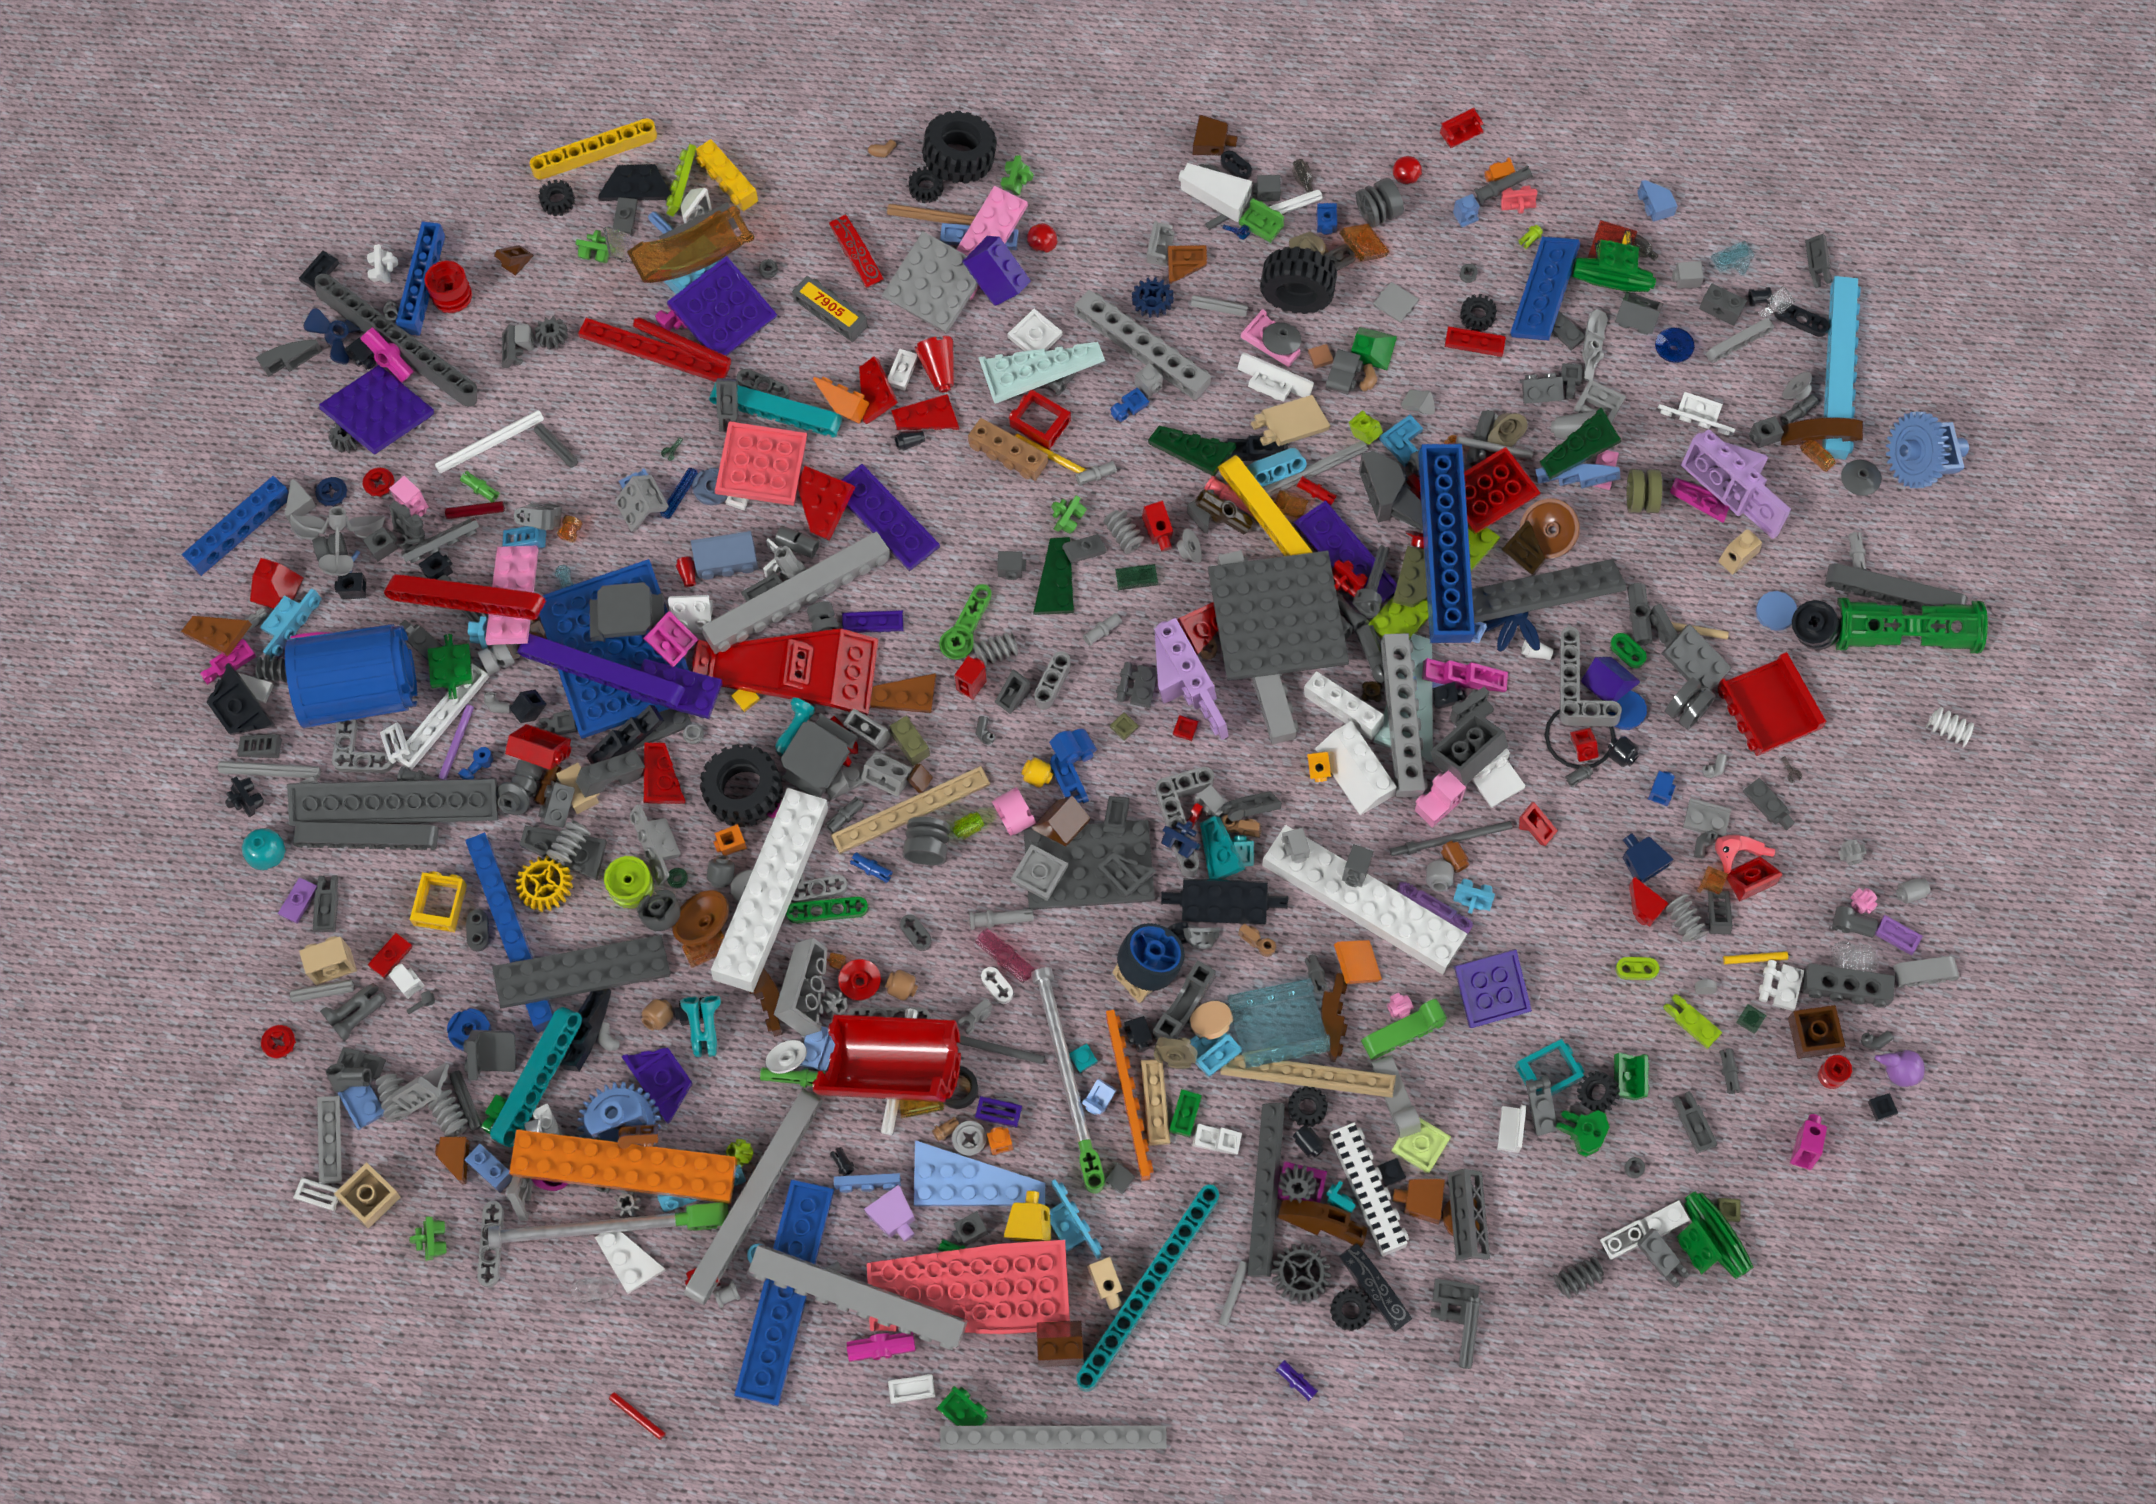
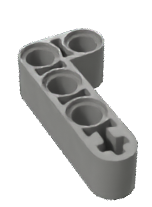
M1392 1055L1371 1062L1374 1073L1396 1075L1393 1098L1384 1097V1100L1400 1139L1421 1132L1417 1111L1410 1102Z

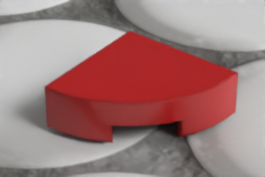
M1198 803L1193 806L1192 814L1186 820V822H1193L1191 829L1203 811V806Z

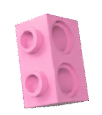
M405 476L389 488L395 501L409 508L411 516L417 514L422 517L429 508L421 491Z

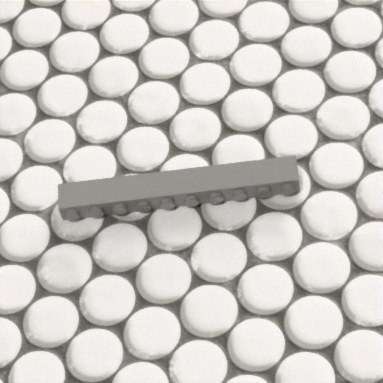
M875 532L703 625V636L715 654L720 651L724 652L736 642L746 640L749 635L763 631L769 624L781 621L784 616L796 613L802 606L816 602L824 594H831L837 587L849 584L859 575L867 574L877 565H884L890 558L889 548L878 532Z
M1242 550L1219 555L1217 564L1246 562L1248 559L1243 557ZM1282 674L1252 678L1272 745L1296 739V733L1299 732L1297 720H1293L1291 715L1293 713L1291 701L1287 702L1286 695H1288L1286 684L1282 683L1280 679Z
M764 1245L757 1246L749 1268V1272L754 1273L753 1277L759 1280L766 1281L767 1278L775 1281L774 1285L781 1288L790 1286L795 1288V1293L807 1296L809 1293L816 1296L815 1300L828 1304V1301L836 1303V1308L844 1311H849V1309L857 1311L856 1315L862 1318L869 1319L871 1316L878 1319L877 1323L890 1327V1324L898 1326L900 1332L920 1334L919 1338L924 1341L932 1342V1339L941 1342L940 1346L952 1350L953 1347L957 1348L960 1346L968 1323L966 1319Z

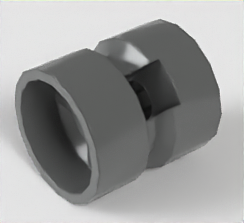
M339 532V555H348L344 537ZM335 533L330 534L328 538L322 536L312 539L318 562L324 555H335Z
M821 601L807 608L813 632L839 629L831 602Z
M518 760L514 771L516 776L512 777L511 782L521 786L526 791L528 797H534L538 788L536 781L541 779L543 767Z

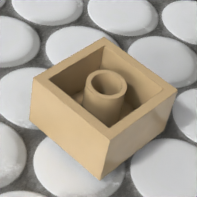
M341 936L329 937L325 942L309 944L305 946V949L299 950L305 974L315 985L357 971L351 949Z
M367 1162L334 1193L336 1198L367 1229L401 1198L398 1192Z

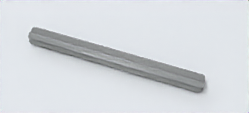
M1360 441L1307 466L1298 474L1263 487L1269 497H1272L1297 485L1302 476L1310 479L1368 450L1367 445L1364 441Z

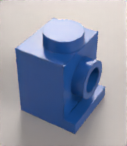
M1317 203V233L1325 235L1336 233L1337 203Z
M1666 771L1658 772L1648 800L1664 806L1669 805L1676 785L1672 784L1675 778L1672 773Z

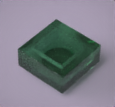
M1747 1004L1736 1023L1755 1034L1766 1015Z

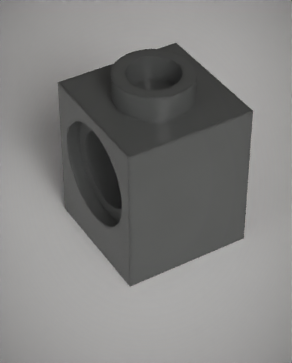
M1257 175V183H1253V194H1257V201H1280V175Z
M1776 416L1754 423L1749 435L1751 441L1756 443L1758 448L1779 442L1784 432Z
M384 527L363 539L377 562L398 549L395 544L398 540L392 531L387 532Z
M977 1211L955 1222L954 1227L956 1230L952 1231L957 1242H962L964 1246L988 1235L987 1229ZM968 1225L975 1228V1231L970 1235L963 1233V1229Z

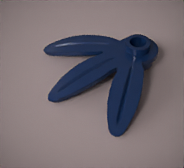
M1528 612L1483 621L1487 625L1485 632L1504 624L1497 641V650L1499 652L1504 651L1510 644L1518 626L1529 646L1534 651L1540 649L1537 630L1527 619Z

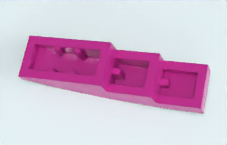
M1426 658L1423 661L1422 680L1439 684L1456 682L1460 686L1469 689L1480 690L1485 686L1488 691H1507L1508 672L1472 662L1465 665L1451 660L1444 663Z

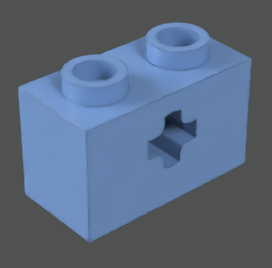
M481 1144L464 1159L499 1193L503 1191L513 1178L509 1174V1170Z

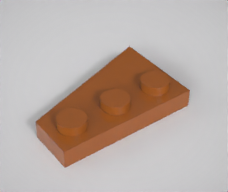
M192 616L181 632L188 638L225 656H229L252 624L248 620Z
M936 673L873 686L870 708L931 713Z

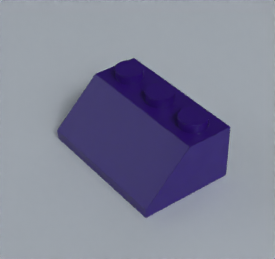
M986 236L962 261L994 306L1018 295L1031 282L1005 243L998 236Z

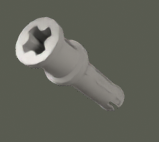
M1032 908L993 912L992 910L982 913L969 912L971 930L980 927L991 929L994 925L1034 922Z

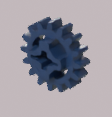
M1148 277L1145 283L1140 280L1139 286L1135 285L1134 292H1132V305L1135 306V311L1141 310V316L1148 314L1149 318L1152 315L1159 318V313L1166 315V309L1171 310V304L1174 302L1173 290H1170V284L1164 285L1163 279L1157 282V277L1153 281H1150Z

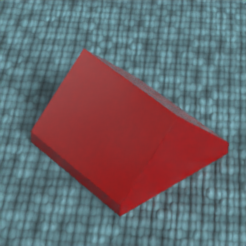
M1760 856L1732 869L1729 874L1724 873V876L1740 902L1775 886L1782 877V872Z

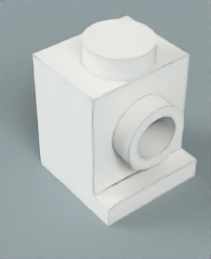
M403 964L395 966L389 974L407 999L425 986L411 967L407 970Z

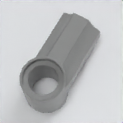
M778 547L774 551V559L781 569L780 575L783 579H790L806 570V567L795 558L789 547Z

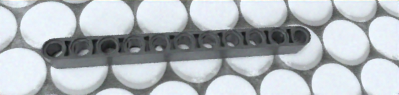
M319 274L315 277V291L319 299L365 333L373 327L387 343H393L399 348L400 357L409 366L460 404L470 407L477 403V385L395 323L388 320L383 314L330 275Z

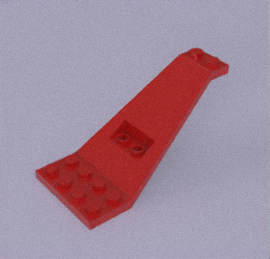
M840 628L736 642L728 650L720 651L716 654L708 642L698 640L695 643L691 671L722 679L721 687L740 689L791 700L793 697H796L807 703L829 706L848 712L856 709L867 716L870 709L878 639Z

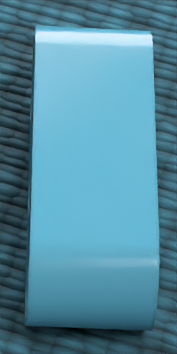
M1290 448L1253 462L1247 468L1263 487L1302 472L1306 468L1307 462L1296 448Z

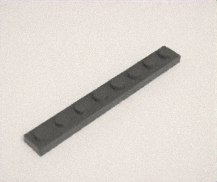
M1282 1103L1262 1104L1248 1276L1253 1278L1271 1277L1285 1105Z

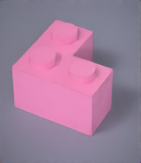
M1449 770L1445 774H1438L1432 781L1431 791L1427 795L1422 794L1415 802V812L1432 828L1462 802L1466 787Z

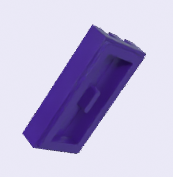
M980 1096L975 1119L1017 1128L1022 1105ZM983 1103H986L999 1107L1016 1110V1114L994 1108L985 1107L982 1105ZM981 1111L1014 1118V1121L982 1114Z

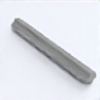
M220 761L218 763L219 773L297 778L315 776L318 779L321 773V769L318 766Z

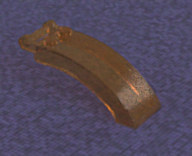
M732 206L723 213L721 211L715 212L697 225L671 237L651 242L641 241L629 249L627 253L644 283H654L679 278L701 270L724 258L743 244L753 241L755 236L752 231L748 230L740 215L738 206ZM730 218L735 220L742 233L738 237L728 221Z

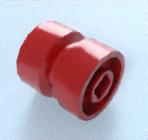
M1842 1055L1830 1056L1819 1068L1818 1079L1828 1089L1840 1088L1851 1076L1852 1065Z

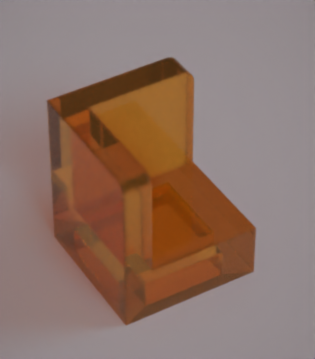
M1280 489L1274 503L1284 515L1301 518L1309 500L1297 493Z
M1708 866L1702 875L1696 892L1701 893L1703 889L1720 895L1728 874Z

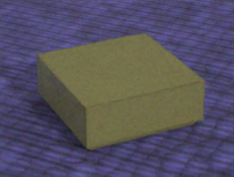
M1123 712L1110 725V728L1125 741L1139 728V725Z
M1718 1198L1717 1209L1723 1214L1728 1222H1740L1741 1200Z

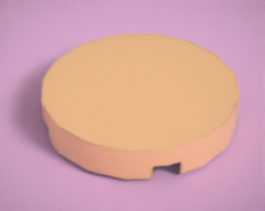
M1210 1001L1200 1005L1192 1013L1190 1019L1191 1028L1196 1036L1199 1038L1206 1037L1207 1039L1221 1037L1229 1030V1025L1233 1022L1230 1008L1220 1001Z

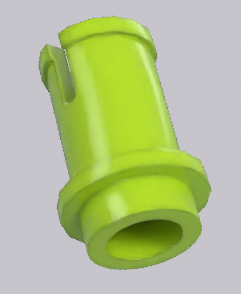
M1538 225L1530 226L1529 231L1518 240L1519 244L1522 245L1525 242L1523 247L1528 249L1537 238L1540 239L1542 237L1543 230Z

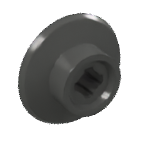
M505 782L498 786L497 803L503 812L511 815H522L529 809V797L521 786L512 782Z

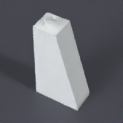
M1189 163L1179 174L1181 190L1230 219L1239 222L1252 195V181Z

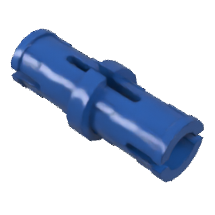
M858 852L852 856L854 861L851 860L850 864L864 870L868 876L873 875L885 883L891 879L889 875H892L893 871L879 865L876 860H870Z

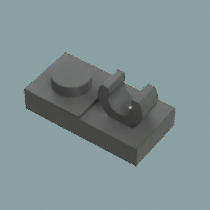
M510 324L502 333V368H509L512 363L517 366L523 363V359L516 357V355L521 356L523 350L515 349V345H517L515 343V326Z

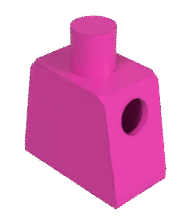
M1810 1114L1808 1120H1805L1798 1130L1790 1164L1812 1170L1821 1157L1827 1127L1821 1124L1822 1118L1819 1115Z

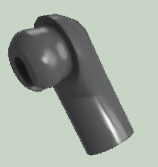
M1707 831L1697 837L1694 857L1704 858L1706 848L1715 843L1718 838L1715 831Z
M1885 1031L1879 1037L1866 1032L1861 1036V1043L1866 1048L1880 1050L1892 1041L1894 1037L1889 1031Z

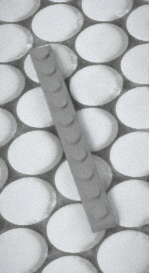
M940 1426V1450L1166 1449V1426Z

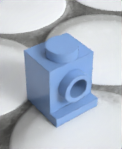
M1473 194L1455 201L1453 214L1461 227L1479 221L1477 217L1479 204Z

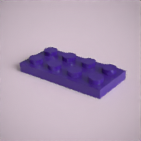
M644 659L640 671L677 683L685 688V692L676 709L631 694L632 699L710 719L723 683L722 679Z

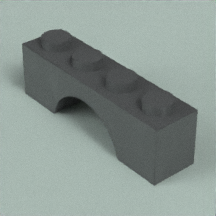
M1197 960L1175 1001L1155 1026L1153 1038L1156 1040L1160 1037L1168 1039L1178 1038L1192 1013L1214 981L1216 970Z

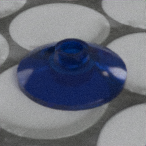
M1671 327L1664 329L1655 340V349L1658 355L1671 363L1686 361L1691 357L1695 348L1692 336L1681 328ZM1674 346L1677 348V350L1671 349L1670 347Z

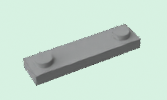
M340 1096L317 1097L319 1184L341 1183Z

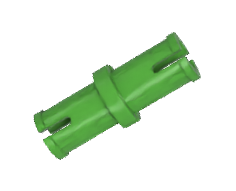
M465 471V474H462L460 481L472 488L475 494L482 495L490 502H495L494 499L499 497L500 493L488 486L485 480L478 479L469 471Z

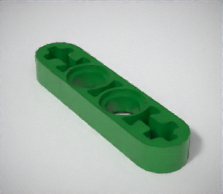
M863 897L798 902L789 905L786 915L790 922L796 924L858 918L866 915L868 904ZM858 902L861 903V906H864L861 908V911H857L856 908H849L850 913H847L846 903H849L850 907H855ZM834 905H842L844 907L843 912L834 914L832 912ZM816 906L823 909L822 914L813 916L811 914L812 908ZM804 907H807L809 917H805V913H799L798 917L794 918L790 913H793L794 909H798V912H805Z

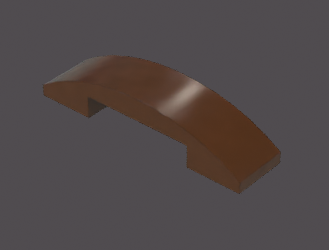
M1815 418L1781 426L1784 432L1781 438V445L1784 446L1802 445V441L1835 438H1842L1843 442L1863 440V421L1857 419Z

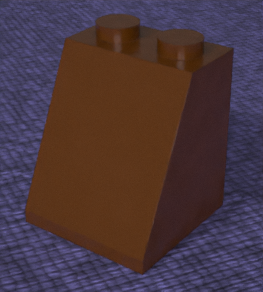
M1082 1320L1037 1322L1039 1367L1084 1365Z

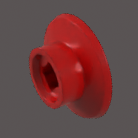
M1406 530L1405 533L1412 537L1410 545L1424 549L1423 533Z

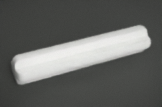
M1315 190L1272 205L1269 208L1284 214L1321 201L1323 199L1320 190Z

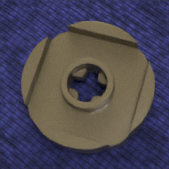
M1160 1037L1154 1049V1058L1161 1064L1162 1060L1168 1062V1067L1175 1069L1190 1068L1192 1063H1196L1198 1054L1196 1048L1191 1045V1041L1187 1038L1168 1039Z

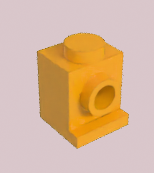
M1328 751L1307 754L1310 779L1315 778V782L1327 781V777H1331ZM1318 763L1323 765L1324 768L1322 771H1317L1315 769V766Z

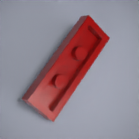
M1448 326L1444 347L1502 357L1506 336Z

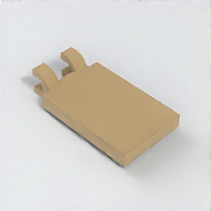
M1313 395L1264 409L1261 414L1255 415V421L1251 422L1254 430L1267 425L1269 430L1264 431V437L1260 438L1263 446L1275 441L1278 446L1325 432L1331 427Z

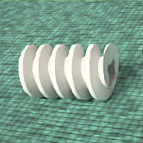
M1939 707L1934 711L1925 728L1927 729L1930 725H1933L1932 732L1941 729L1940 736L1947 732L1948 740L1955 736V744L1963 740L1964 748L1973 733L1974 723L1970 722L1966 726L1965 718L1958 722L1959 716L1957 714L1950 718L1951 711L1948 710L1943 714L1944 708Z

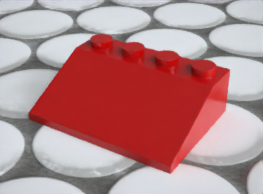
M1504 447L1464 472L1468 529L1477 534L1541 494L1507 447Z

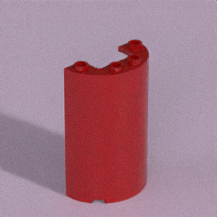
M853 1015L833 1016L832 1023L828 1026V1034L834 1041L835 1047L834 1051L830 1054L828 1071L825 1074L823 1071H818L817 1077L813 1081L812 1087L816 1094L821 1096L946 1102V1099L951 1098L957 1085L961 1063V1053L958 1052L959 1048L957 1046V1043L961 1041L956 1020Z

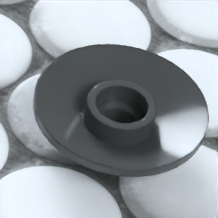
M1273 323L1266 327L1263 332V343L1274 354L1290 355L1296 352L1301 345L1299 331L1288 323Z
M1853 460L1844 466L1841 480L1845 488L1851 493L1866 496L1874 493L1880 487L1881 474L1878 468L1871 462Z

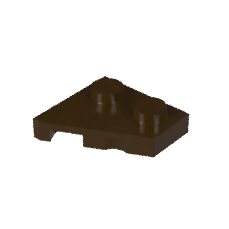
M1528 520L1502 548L1505 554L1532 576L1546 562Z

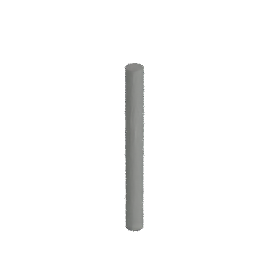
M1461 436L1456 438V444L1498 452L1507 447L1513 456L1531 459L1533 452Z

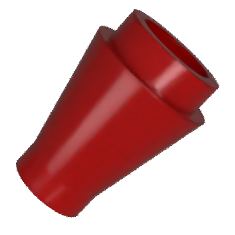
M686 556L677 559L675 566L684 587L695 586V562L692 557Z

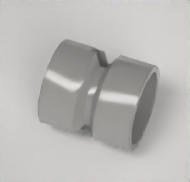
M506 644L493 645L492 649L487 647L477 652L489 676L500 671V667L507 668L515 664Z

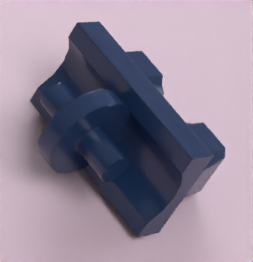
M1188 821L1185 825L1180 822L1177 823L1176 828L1182 830L1181 833L1169 826H1165L1162 830L1165 833L1161 844L1172 849L1176 840L1183 842L1178 853L1186 858H1189L1194 850H1198L1201 844L1187 837V834L1195 837L1197 833L1191 829L1193 824L1191 821Z

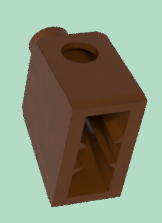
M1199 115L1193 143V155L1221 156L1225 146H1237L1238 136L1228 134L1227 123Z

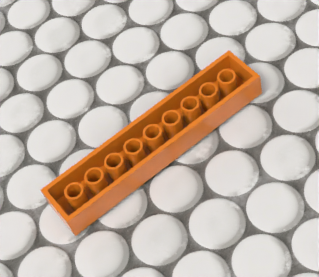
M516 1130L509 1174L513 1177L731 1204L738 1160L733 1156L653 1146L642 1147L637 1144H631L630 1147L622 1149L619 1147L618 1142Z

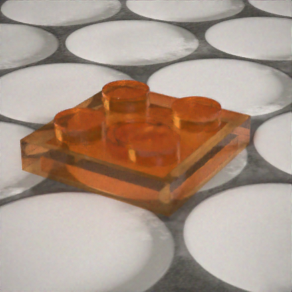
M1369 224L1345 227L1339 233L1344 242L1355 253L1356 258L1361 262L1384 258L1389 254V250Z

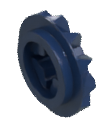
M328 477L317 485L315 496L319 503L325 507H334L338 503L342 504V500L347 498L348 489L345 482L340 478ZM331 486L334 491H337L332 498L327 494L330 493Z

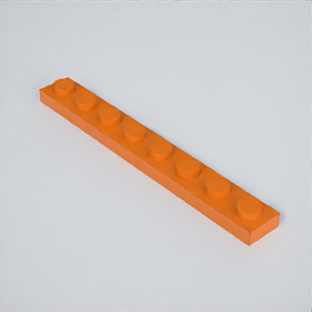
M1114 1009L1106 1011V1020L1141 1181L1150 1180V1173H1154L1152 1161L1147 1160L1146 1152H1149L1147 1139H1142L1141 1131H1144V1124L1142 1118L1137 1116V1110H1140L1138 1098H1133L1132 1090L1135 1089L1133 1076L1129 1077L1127 1069H1131L1129 1057H1124L1123 1049L1126 1048L1124 1036L1119 1034V1028H1122L1120 1016H1115Z

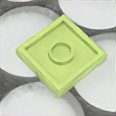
M1419 1117L1421 1132L1401 1139L1399 1137L1391 1151L1429 1174L1451 1136Z

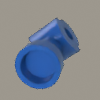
M480 747L474 751V761L468 769L462 768L458 772L462 779H475L473 775L482 767L489 768L492 766L491 763L494 758L487 747Z

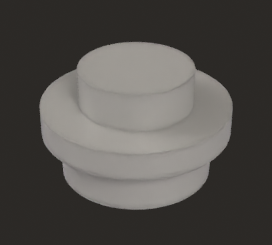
M691 724L684 729L683 737L689 744H698L702 741L704 732L699 725Z

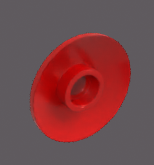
M856 959L848 962L841 969L838 983L846 997L862 1001L871 998L878 991L881 984V975L878 968L872 962L865 959ZM858 979H863L864 983L862 985L856 984V981Z

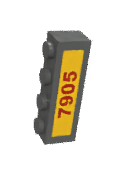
M806 276L792 291L795 302L852 343L868 327L867 317L862 311H856L848 301H842L831 289L827 290L817 279Z

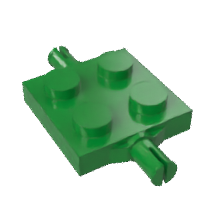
M445 634V646L428 648L430 685L432 689L447 688L448 698L453 700V697L457 699L456 687L473 684L471 652L469 644L453 645V635L448 634L447 636Z

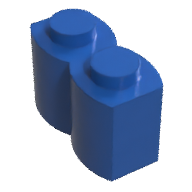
M1085 729L1060 732L1049 742L1061 763L1073 764L1076 761H1088L1097 750Z

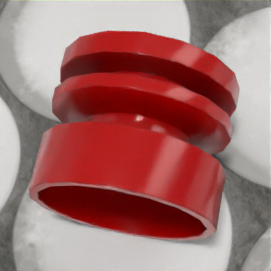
M441 261L428 269L425 275V284L432 302L438 310L444 313H455L468 306L473 294L465 271L460 264L454 261Z

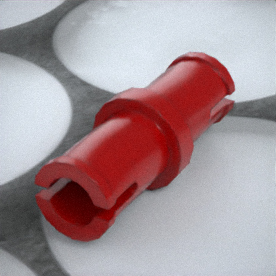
M1304 476L1301 477L1296 486L1311 494L1312 498L1315 499L1316 497L1323 502L1326 501L1330 506L1337 496L1321 487L1320 483L1317 485Z

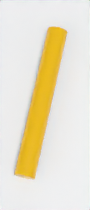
M1787 951L1723 956L1724 965L1766 962L1768 960H1788Z

